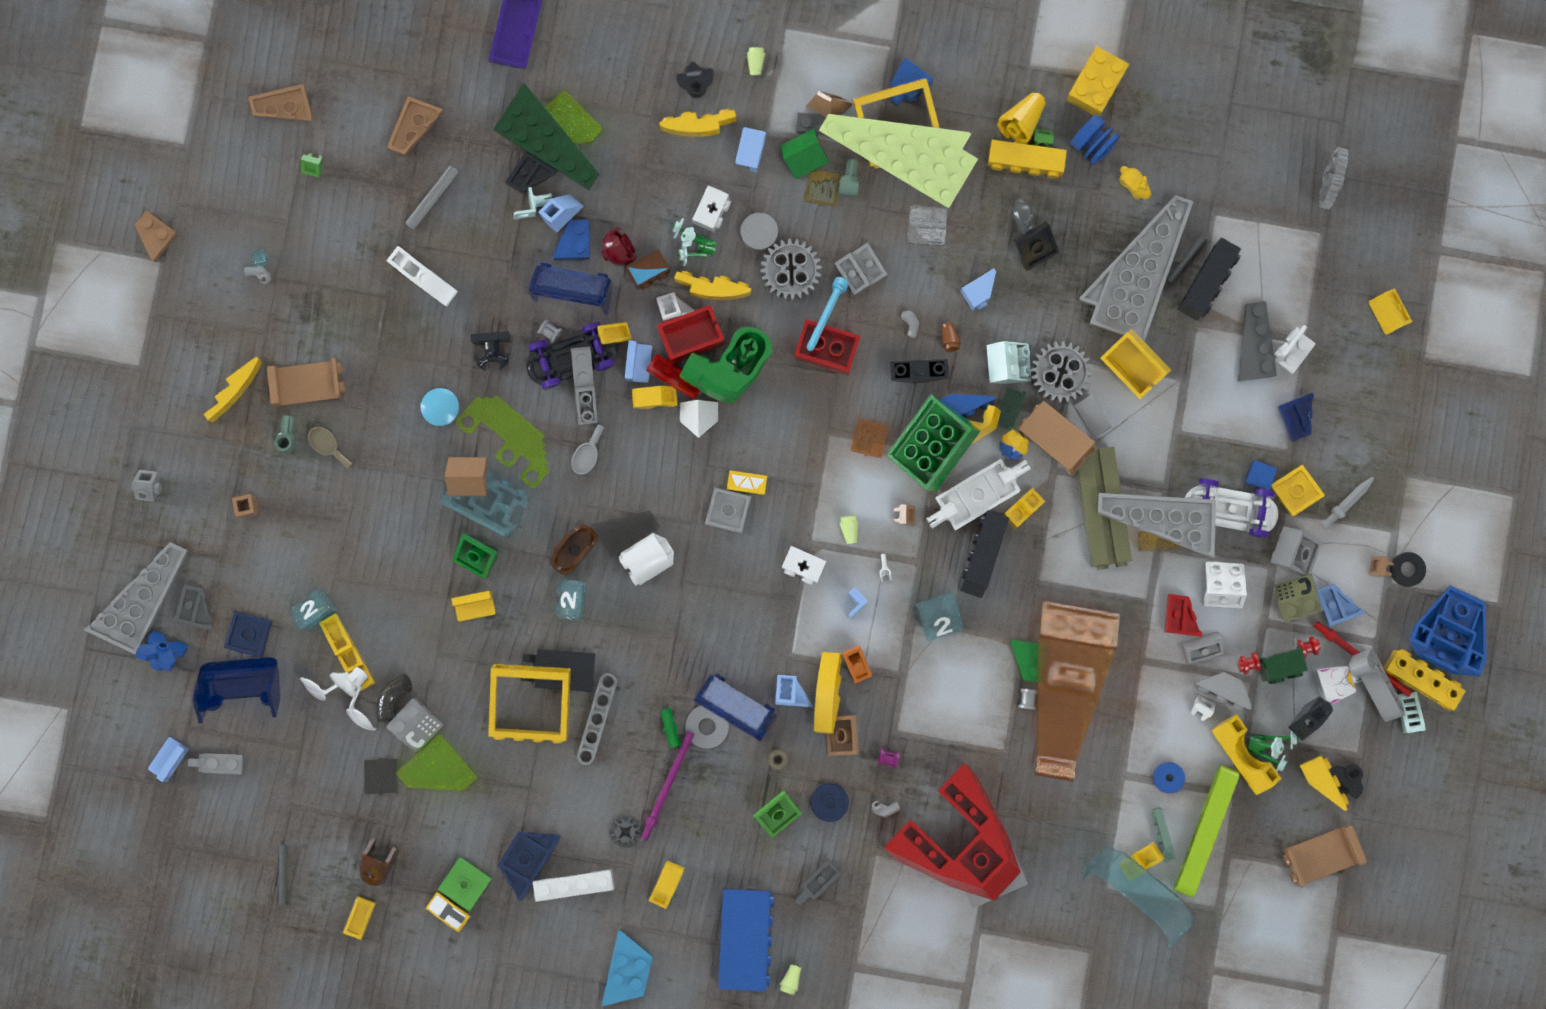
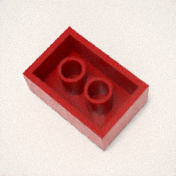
M805 319L794 359L849 376L860 341V335L825 325L814 350L809 351L807 345L818 323Z

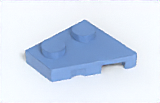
M1335 584L1317 590L1328 627L1365 614Z

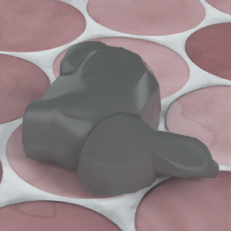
M1017 199L1011 212L1013 219L1016 221L1019 235H1023L1034 228V215L1029 204L1024 203L1022 199Z

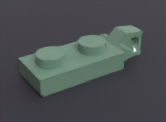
M1160 807L1153 808L1154 814H1151L1153 825H1157L1159 833H1156L1159 845L1163 844L1164 846L1161 851L1164 856L1163 860L1165 863L1175 861L1176 857L1162 809Z

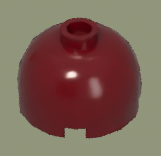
M616 227L603 238V251H601V254L606 261L609 260L617 266H625L637 259V256L633 257V253L636 251L627 234H621L619 232L621 228Z

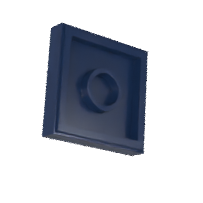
M234 611L223 648L262 658L273 621Z

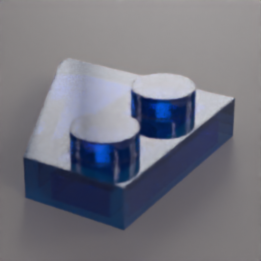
M1313 393L1277 407L1292 442L1311 435Z

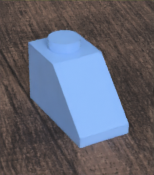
M995 269L990 270L961 289L960 292L972 311L976 308L981 310L988 305L987 302L991 296L996 274Z

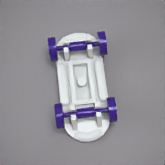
M1200 479V486L1192 488L1186 494L1185 498L1216 500L1215 526L1249 532L1248 535L1268 538L1269 531L1274 528L1278 520L1277 506L1270 499L1275 497V492L1271 490L1256 489L1255 494L1219 488L1218 481Z

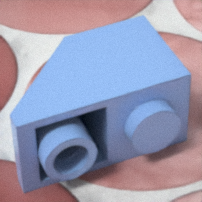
M568 194L552 198L539 211V214L549 227L558 232L583 205Z

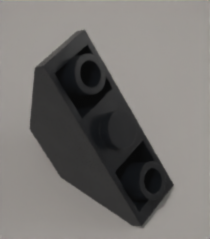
M948 359L890 361L891 381L924 383L949 379Z

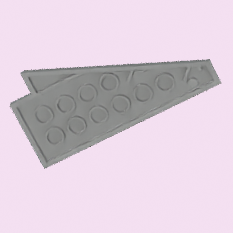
M1175 195L1084 292L1079 301L1095 307L1089 325L1120 336H1124L1130 329H1133L1145 341L1193 201Z

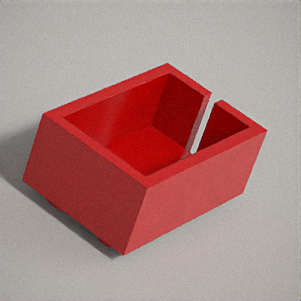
M711 305L657 325V332L671 365L689 359L691 353L700 355L724 346L725 339L717 324Z

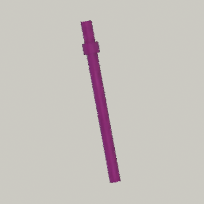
M687 731L650 816H647L646 826L640 837L645 841L648 840L653 827L657 825L658 815L695 735L692 732Z

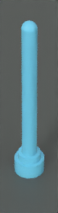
M842 277L834 279L832 295L807 345L809 351L814 350L839 295L847 290L849 283Z

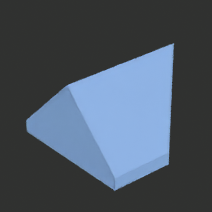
M777 675L775 705L813 707L799 684L797 676Z

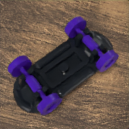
M590 323L582 327L584 334L548 345L547 340L530 344L528 347L530 352L533 353L528 360L527 371L535 383L542 385L543 390L559 386L561 381L573 377L571 348L590 347L592 371H603L615 366L614 360L619 350L618 343L602 344L597 331V327L601 323Z

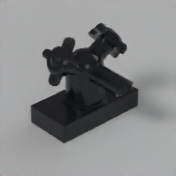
M509 331L471 334L473 345L484 344L485 356L480 359L478 355H475L477 365L483 371L487 370L485 364L488 362L500 363V370L508 364L510 354L507 352L504 357L499 355V343L511 342Z

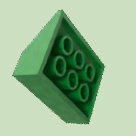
M931 394L886 456L924 489L936 492L981 431L966 418Z

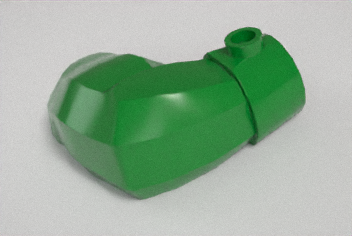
M754 327L740 328L734 333L729 347L721 355L718 362H710V359L691 353L680 374V378L712 398L726 403H735L757 379L772 352V343L768 336L760 329Z

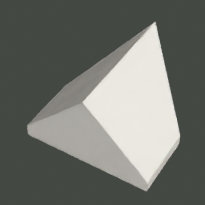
M674 292L656 298L663 322L695 311L678 298Z
M704 400L681 402L680 422L699 438L718 422V402Z

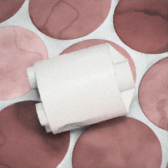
M652 533L621 552L619 556L624 569L629 568L630 578L636 586L638 584L642 585L673 565L674 551L666 538Z

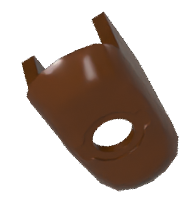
M584 524L570 530L554 549L551 557L552 567L562 575L571 574L596 545L598 540L596 532ZM574 544L580 547V553L576 556L569 553L570 546Z
M371 838L361 857L360 877L369 885L380 886L385 882L395 861L397 847L393 846L385 863L371 858L376 840ZM366 872H370V873L374 874L375 876H371V875L367 874Z

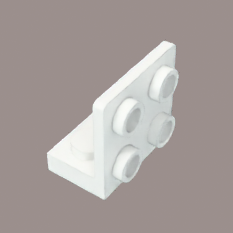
M1305 325L1301 328L1296 327L1294 331L1292 330L1286 338L1288 342L1281 345L1275 352L1277 356L1275 363L1291 375L1316 344L1303 334L1307 328Z
M1206 562L1207 590L1203 599L1204 606L1243 608L1247 596L1244 564Z

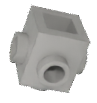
M139 470L131 487L132 491H134L135 499L155 501L162 489V485L159 483L158 472Z

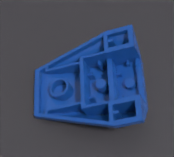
M1450 585L1414 625L1408 642L1419 658L1452 674L1481 676L1487 659L1486 603Z

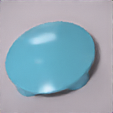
M436 388L429 391L421 402L423 417L427 422L436 426L451 424L459 411L457 397L451 391L444 388Z

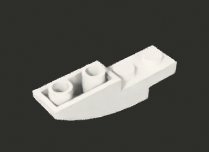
M399 246L396 247L387 259V262L446 307L458 293L456 289Z

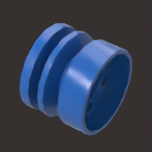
M1095 114L1069 143L1078 152L1085 147L1088 148L1084 157L1087 159L1094 154L1090 160L1092 165L1104 159L1115 147L1117 140L1121 136L1115 133L1110 138L1109 135L1114 130L1112 127L1103 132L1102 129L1106 122L1098 114Z

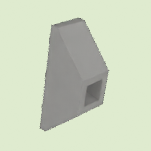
M1222 672L1194 683V686L1198 687L1197 691L1205 695L1211 693L1216 696V700L1225 704L1228 701L1234 704L1233 708L1241 712L1251 710L1252 706L1243 681Z

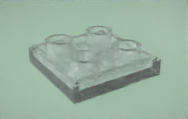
M910 205L907 244L945 246L948 208Z

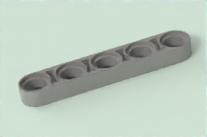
M611 673L603 674L597 686L577 754V759L582 765L593 763L596 757L617 686V679ZM607 676L612 677L614 680V684L609 688L603 685V679ZM600 695L607 696V705L600 706L597 699ZM596 713L601 714L603 718L602 723L599 725H595L592 722V716ZM594 732L597 735L595 743L587 741L586 736L588 733ZM583 751L591 753L592 758L589 762L582 761L581 754Z

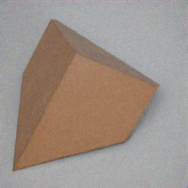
M818 91L806 106L827 117L828 114L842 115L853 103L839 95Z

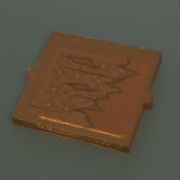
M858 419L851 451L864 454L865 457L869 455L881 458L889 426L876 423L875 420L871 422Z

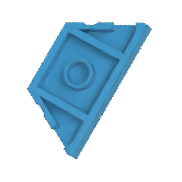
M618 930L602 1002L603 1006L641 997L645 994L653 956L624 934L622 930Z

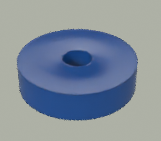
M1165 762L1156 767L1153 773V782L1160 791L1175 793L1183 787L1185 773L1178 764ZM1171 774L1172 780L1168 782L1166 776Z

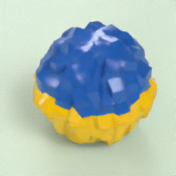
M1012 429L1002 436L999 449L1003 456L1011 460L1018 459L1027 454L1029 440Z

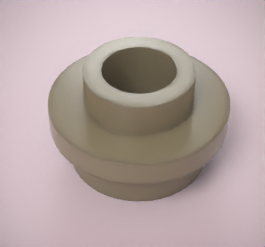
M774 750L768 757V762L774 769H782L788 761L786 753L782 750ZM776 756H780L782 758V761L780 763H776L774 761V758Z

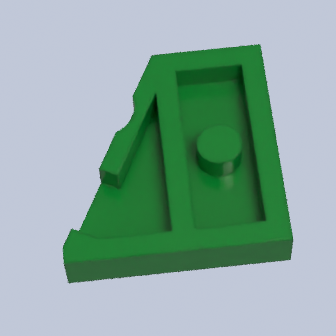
M1010 640V645L1015 654L1023 681L1043 683L1048 645Z

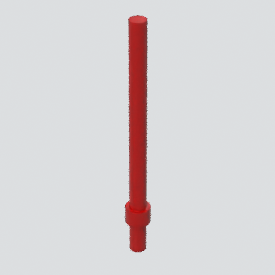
M1319 621L1314 624L1313 627L1324 634V638L1330 642L1333 641L1353 656L1360 653L1340 638L1338 633L1332 628L1328 629ZM1386 672L1394 688L1406 697L1412 694L1413 691Z

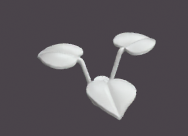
M356 667L350 675L349 673H331L330 677L335 685L327 690H321L311 680L304 677L300 678L306 689L314 697L322 701L326 699L325 695L335 688L343 689L348 695L353 697L349 709L346 710L351 720L364 729L373 731L377 729L372 726L364 714L354 708L356 698L362 689L361 684L368 678L367 674L360 668Z

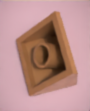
M448 457L444 476L448 496H487V457Z
M856 715L837 717L833 734L826 733L828 756L859 755Z

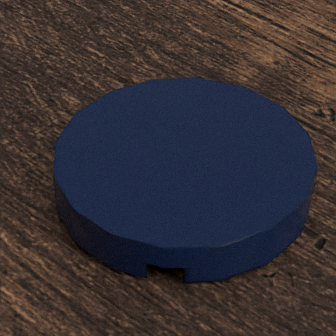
M827 783L815 789L811 796L810 804L816 817L822 821L833 822L838 821L845 815L848 810L849 799L842 787L837 784Z

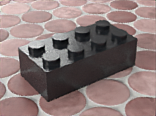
M1221 237L1211 249L1177 310L1196 321L1200 317L1204 318L1213 306L1210 302H1213L1222 290L1220 285H1223L1230 277L1232 272L1229 269H1232L1239 261L1241 248Z

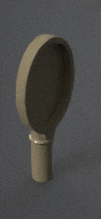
M314 427L309 431L308 441L313 450L324 456L333 455L347 469L352 467L353 463L338 450V442L332 432L323 427Z

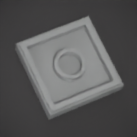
M714 487L705 525L742 534L751 496Z

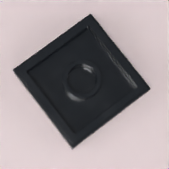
M1047 221L1013 240L1026 271L1059 253Z

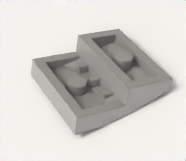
M869 243L864 244L854 252L835 262L843 278L848 281V286L854 295L889 275Z

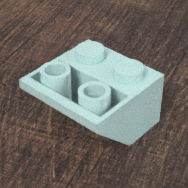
M1003 341L987 345L990 383L1006 384L1032 381L1030 379V351L1027 343Z

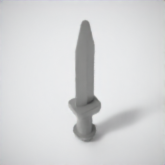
M1371 477L1361 483L1339 506L1333 507L1331 510L1332 514L1326 520H1322V528L1329 530L1337 519L1344 518L1346 516L1344 513L1368 490L1374 478Z

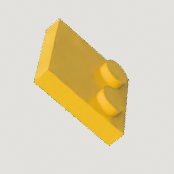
M1303 464L1271 485L1272 491L1275 492V495L1292 518L1325 496Z

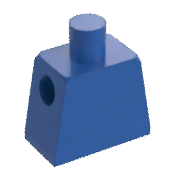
M905 57L891 81L890 88L923 78L927 79L930 88L934 79ZM920 88L892 96L889 101L895 106H898L903 99L911 104L923 94V89Z

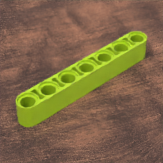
M1224 765L1219 766L1176 879L1174 891L1192 898L1195 896L1240 775L1239 771Z

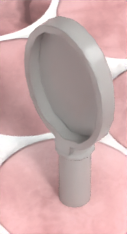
M597 425L589 443H583L575 450L571 466L576 474L585 475L596 465L598 459L596 444L605 428L602 425Z

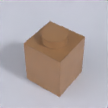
M247 494L232 498L235 517L242 519L260 515L255 495Z

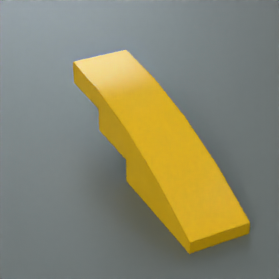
M256 356L226 378L229 386L214 396L219 403L203 414L208 421L213 423L242 396L263 363L261 359Z
M335 613L319 622L345 672L350 675L358 667L367 674L368 678L361 684L362 689L359 692L375 684L371 673L338 615Z
M822 652L815 700V733L833 734L841 698L838 695L842 678L839 671L843 656L840 653Z

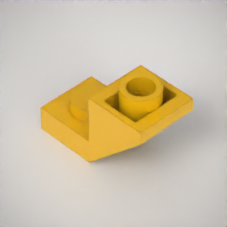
M670 386L632 389L633 408L677 406L676 389Z
M988 405L987 410L983 414V423L969 420L981 431L973 441V444L996 430L1001 410L997 407Z
M667 860L648 901L666 909L685 868Z

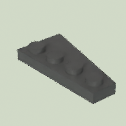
M1266 301L1247 303L1245 306L1238 382L1277 376Z

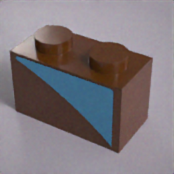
M659 249L625 267L637 290L649 288L652 286V282L656 280L662 281L670 273V268Z

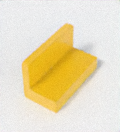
M1395 288L1369 301V305L1386 335L1412 322Z
M491 591L451 598L459 622L496 614Z

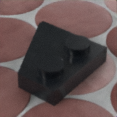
M525 152L505 183L523 194L528 191L529 187L533 188L556 175L557 171L530 153Z

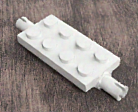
M999 459L937 496L935 499L941 508L940 511L926 518L928 523L936 520L930 524V527L933 529L947 520L956 531L1021 492L1016 480L1019 476L1031 470L1029 465L1022 469L1023 466L1028 464L1027 461L1024 459L1014 467L1007 468L1002 459Z

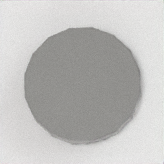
M757 212L744 219L741 225V237L747 247L763 251L774 245L778 237V227L771 216Z

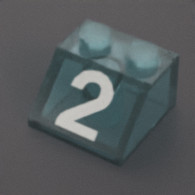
M562 580L561 584H558L557 596H560L559 603L555 604L554 612L557 615V619L582 622L586 591L585 582Z
M314 590L308 595L309 599L305 602L301 601L292 607L293 611L290 612V615L299 631H310L319 622L338 609L324 590Z
M953 592L915 604L927 641L964 629Z

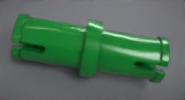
M672 708L660 710L664 724L663 732H666L669 748L680 746L681 743L676 729L678 725L675 724Z

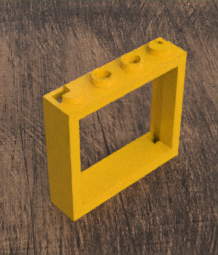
M926 78L852 99L856 117L864 118L861 105L922 88L932 127L939 128ZM868 160L869 166H874L875 169L880 168Z
M493 664L490 680L488 737H494L496 740L513 738L514 741L532 739L533 742L551 740L552 743H563V741H566L569 727L571 668ZM498 676L563 680L561 732L496 728Z

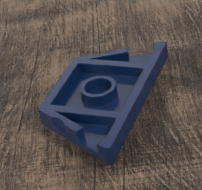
M521 831L517 833L498 866L516 893L518 900L522 901L562 836Z

